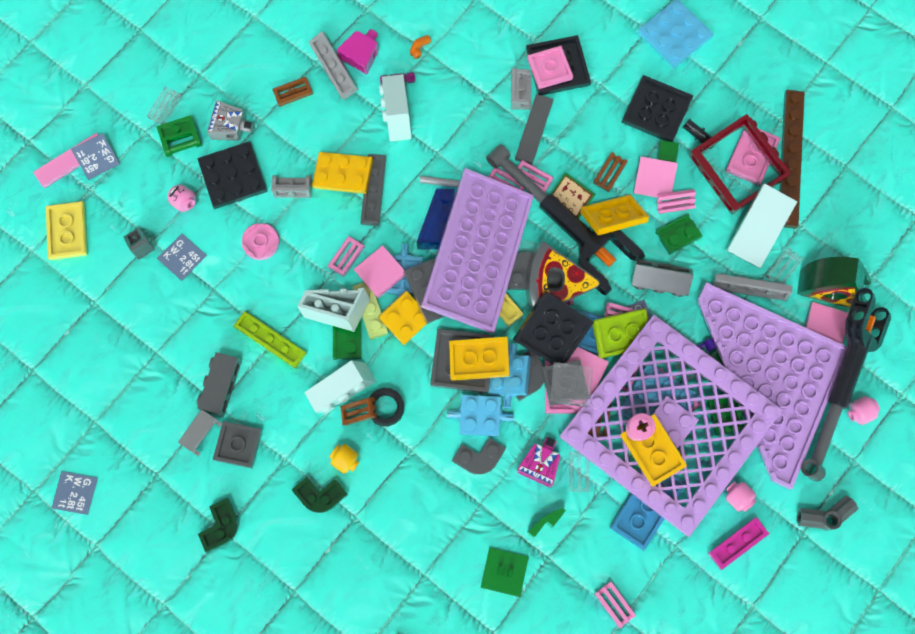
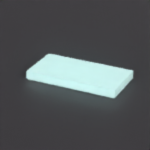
M762 184L726 251L757 268H761L797 201L766 184Z

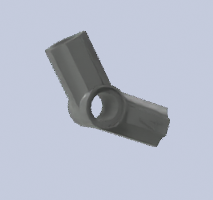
M846 495L827 511L799 508L797 523L798 526L817 528L824 531L835 530L859 508L856 502ZM827 516H829V517L832 518V520H833L832 526H829V525L827 524V522H826Z

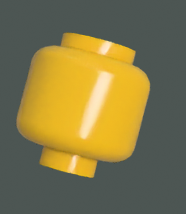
M347 444L337 445L329 456L331 459L330 464L343 474L349 470L353 472L360 463L357 460L359 453Z

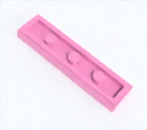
M93 134L92 136L80 142L76 146L98 136V134ZM69 149L33 173L40 184L46 188L80 167V164L72 150Z

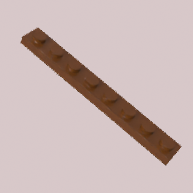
M786 90L784 94L781 160L788 164L787 167L791 174L780 183V192L797 201L784 225L785 228L797 229L799 226L805 92Z

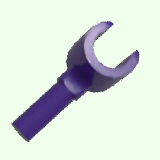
M708 339L702 344L697 345L700 349L706 348L708 352L716 348L713 339Z

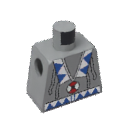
M220 101L215 102L207 130L211 140L239 141L243 131L253 132L254 122L246 121V116L242 109Z

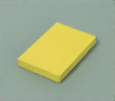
M79 201L46 206L48 259L57 260L87 256L85 203Z

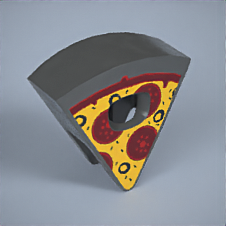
M542 241L534 250L526 273L525 289L530 311L533 310L545 290L560 300L567 302L597 288L600 282L573 261Z

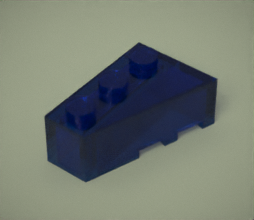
M455 189L435 190L417 239V249H439L455 198Z

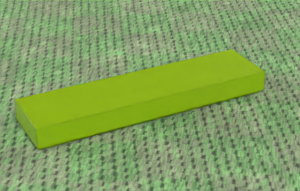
M246 311L242 313L233 325L235 329L295 369L307 355L304 350Z

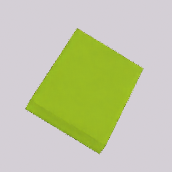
M646 308L593 320L594 324L592 326L599 358L622 354L628 349L649 321Z

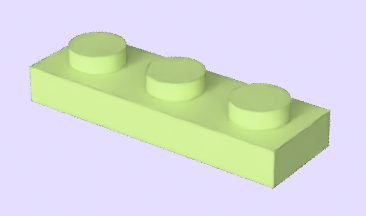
M365 283L352 286L353 290L364 288L370 298L362 315L370 340L388 335L386 326L378 318L381 311L374 293Z

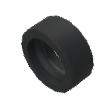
M381 388L374 391L370 397L375 398V402L383 396L392 397L397 403V411L390 418H381L377 415V417L372 418V421L380 426L389 427L401 420L404 414V402L397 391L391 388Z

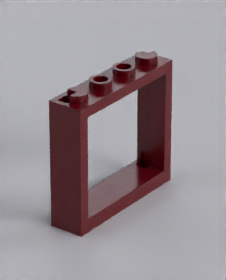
M748 114L693 149L689 154V157L731 215L751 203L759 190L737 203L702 153L743 127L779 175L766 185L773 188L791 174L787 167L788 164L782 162L777 149L771 147L766 134L760 132L757 128V122L753 121Z

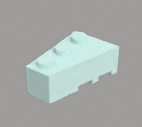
M404 75L382 77L383 84L379 85L380 96L384 95V97H381L382 109L386 108V110H383L382 114L383 121H387L390 142L411 139Z
M364 288L347 291V289H340V291H329V289L305 290L297 307L304 318L355 332L370 298Z
M351 360L304 393L316 413L326 414L331 412L334 406L347 401L350 397L377 381L365 362Z

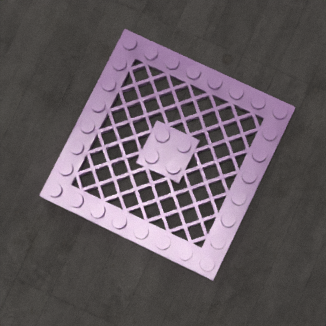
M653 315L559 438L685 536L690 537L783 410L664 321ZM656 343L661 345L660 347H654ZM664 350L665 360L656 361L654 351ZM668 351H669L670 353H672L674 356H676L677 358H675V359H669V353H668ZM650 353L652 361L643 362L646 356ZM680 362L681 372L672 373L670 363ZM684 363L693 370L685 371ZM666 364L667 373L658 374L656 365ZM652 365L654 375L644 376L643 366ZM639 367L640 376L631 377L633 373L636 371V369ZM696 374L697 384L688 385L686 375ZM682 375L683 385L674 386L672 377ZM700 375H701L702 377H704L706 380H708L709 382H707V383H701V377H700ZM668 377L670 387L660 388L658 378ZM654 379L656 389L646 390L645 380ZM641 380L642 390L632 391L631 381ZM627 382L628 392L619 393ZM712 386L713 396L704 397L702 387ZM698 387L699 397L690 398L688 388ZM717 388L720 389V390H721L722 392H724L725 394H724V395H718V394H717ZM684 389L686 399L676 400L675 390ZM670 391L671 398L666 396L662 401L661 392ZM657 392L658 402L648 403L647 393ZM643 394L644 404L634 405L633 395ZM629 396L630 406L620 407L619 397ZM615 398L617 407L607 408ZM728 398L729 408L720 409L719 399ZM714 399L716 410L706 411L705 400ZM733 400L739 403L741 407H734ZM700 401L702 411L692 412L691 402ZM679 403H686L687 410L681 407ZM658 406L653 414L658 418L676 449L679 447L680 455L685 463L686 459L695 458L697 469L687 470L686 466L683 468V471L670 476V487L661 488V483L651 487L642 470L640 469V474L631 467L638 464L637 462L628 461L627 452L630 451L623 440V449H612L611 440L620 439L621 437L620 435L611 436L609 426L619 425L620 433H623V424L628 422V420H622L621 410L631 409L633 417L636 415L635 409L645 408L646 414L650 416L649 407ZM744 410L746 420L736 421L735 411ZM617 411L619 421L608 422L607 412ZM730 412L732 422L722 423L721 413ZM604 413L605 423L595 424L599 417ZM716 413L718 423L708 425L707 414ZM696 415L703 416L704 425L695 426L699 421L695 417ZM746 424L741 432L738 433L737 425ZM732 425L734 436L725 437L723 426ZM605 426L607 437L597 438L595 427ZM719 427L720 437L711 438L709 428ZM591 428H592V435H593V437L588 434V432H589V430H590ZM705 429L706 439L697 440L695 430ZM691 431L692 441L683 442ZM735 439L727 449L725 440ZM607 440L609 449L598 441ZM721 441L722 452L713 453L711 442ZM707 443L709 453L699 454L697 444ZM693 444L695 455L685 456L683 445ZM623 452L625 462L614 453ZM723 455L715 465L714 456ZM700 457H709L711 467L701 468ZM711 471L703 481L702 472ZM698 472L699 483L689 484L688 473ZM684 474L685 485L675 486L674 475ZM700 486L694 495L691 496L690 487ZM686 488L687 499L678 500L676 489ZM672 490L673 499L663 491ZM688 502L685 507H683V506H681V505L679 504V503Z

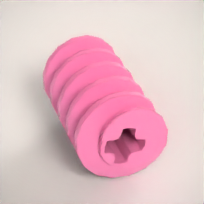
M644 413L636 414L626 423V434L635 441L648 439L655 432L654 420L651 416ZM643 424L644 428L637 430V426Z

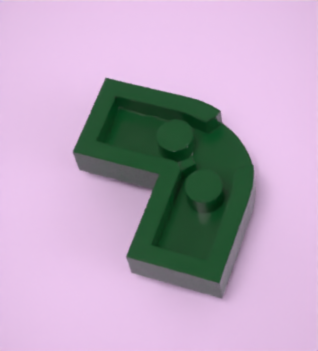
M308 477L292 489L302 504L315 513H324L331 510L348 496L336 479L320 492Z
M229 498L209 506L216 525L198 533L206 553L227 544L237 533L238 519Z

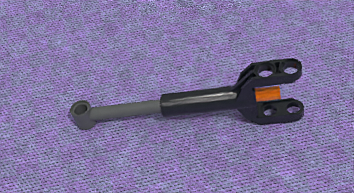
M499 144L486 156L488 163L495 169L501 166L529 194L534 195V198L540 203L539 208L579 245L578 266L599 280L600 284L596 289L606 296L612 288L608 280L589 262L597 256L607 267L613 265L617 259L604 248L609 240L630 260L635 261L636 258L643 259L645 257L644 252L621 230L597 235L595 231H591L554 195H547L508 159L511 156L509 151Z
M869 288L858 290L853 299L845 321L848 348L828 399V403L831 406L811 459L805 460L801 465L802 473L816 482L824 479L826 475L825 468L822 466L842 409H847L866 356L868 352H874L882 346L891 321V313L884 307L876 308L872 312L876 297ZM864 294L871 295L867 302H861V297ZM857 312H864V316L860 320H854V315ZM885 312L886 317L883 320H877L876 316L878 313ZM878 329L880 333L874 338L870 333ZM817 467L816 471L811 474L812 468Z

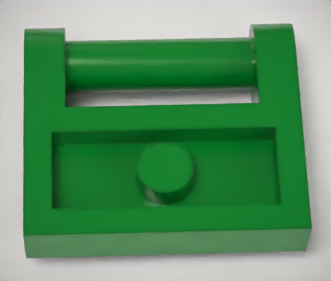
M192 115L156 126L166 157L195 146L197 148L202 146ZM193 136L192 140L169 147L168 143Z

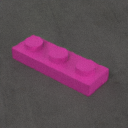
M755 517L711 550L708 555L718 568L723 570L769 535V533L758 518Z

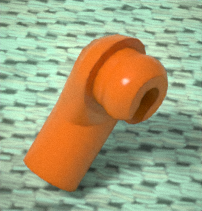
M429 35L414 40L410 49V55L414 59L421 57L422 52L420 49L422 46L431 43Z

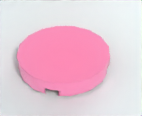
M253 224L245 230L242 236L244 251L249 257L256 260L270 258L276 253L280 244L276 230L269 224Z

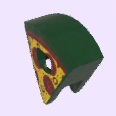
M821 258L802 268L797 294L851 308L855 294L864 285L871 284V278L859 258ZM834 293H843L844 295L839 296ZM864 295L861 297V302H867Z

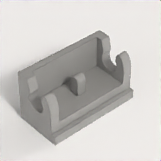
M512 68L511 109L531 110L530 70Z
M273 175L272 194L274 198H311L312 178L310 175H306V178H278L277 175Z
M201 409L178 443L199 456L201 453L196 450L198 445L205 438L214 423L219 427L222 423Z

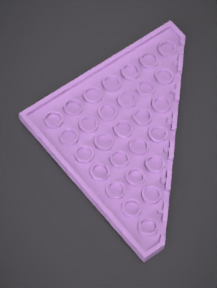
M705 283L697 302L724 367L783 410L758 443L757 448L771 481L792 490L827 405L848 347L709 283Z

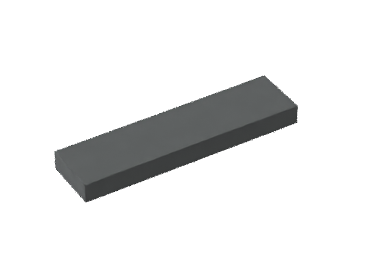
M536 94L515 157L516 161L521 162L523 160L533 165L554 99Z
M368 154V157L373 158V165L367 194H363L360 223L361 225L379 226L386 155Z

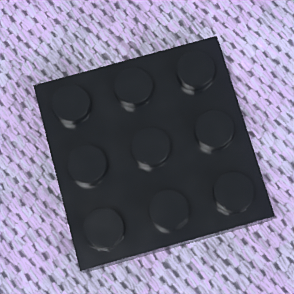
M578 35L526 45L527 55L562 46L573 74L572 80L538 89L534 79L538 95L557 93L591 85Z
M643 75L622 123L664 141L673 142L694 95Z
M250 141L197 158L214 209L267 192Z
M545 290L513 340L552 365L566 363L594 324V321Z

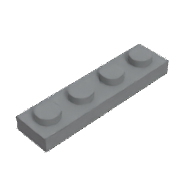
M320 32L309 41L311 48L341 98L346 100L359 90L326 34Z
M716 274L711 282V285L726 292L787 301L792 293L791 285L729 276L727 274Z

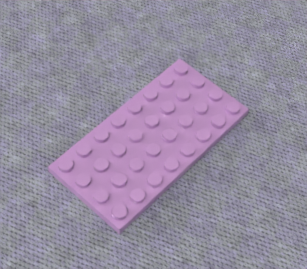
M465 168L462 172L420 307L489 333H494L534 195Z

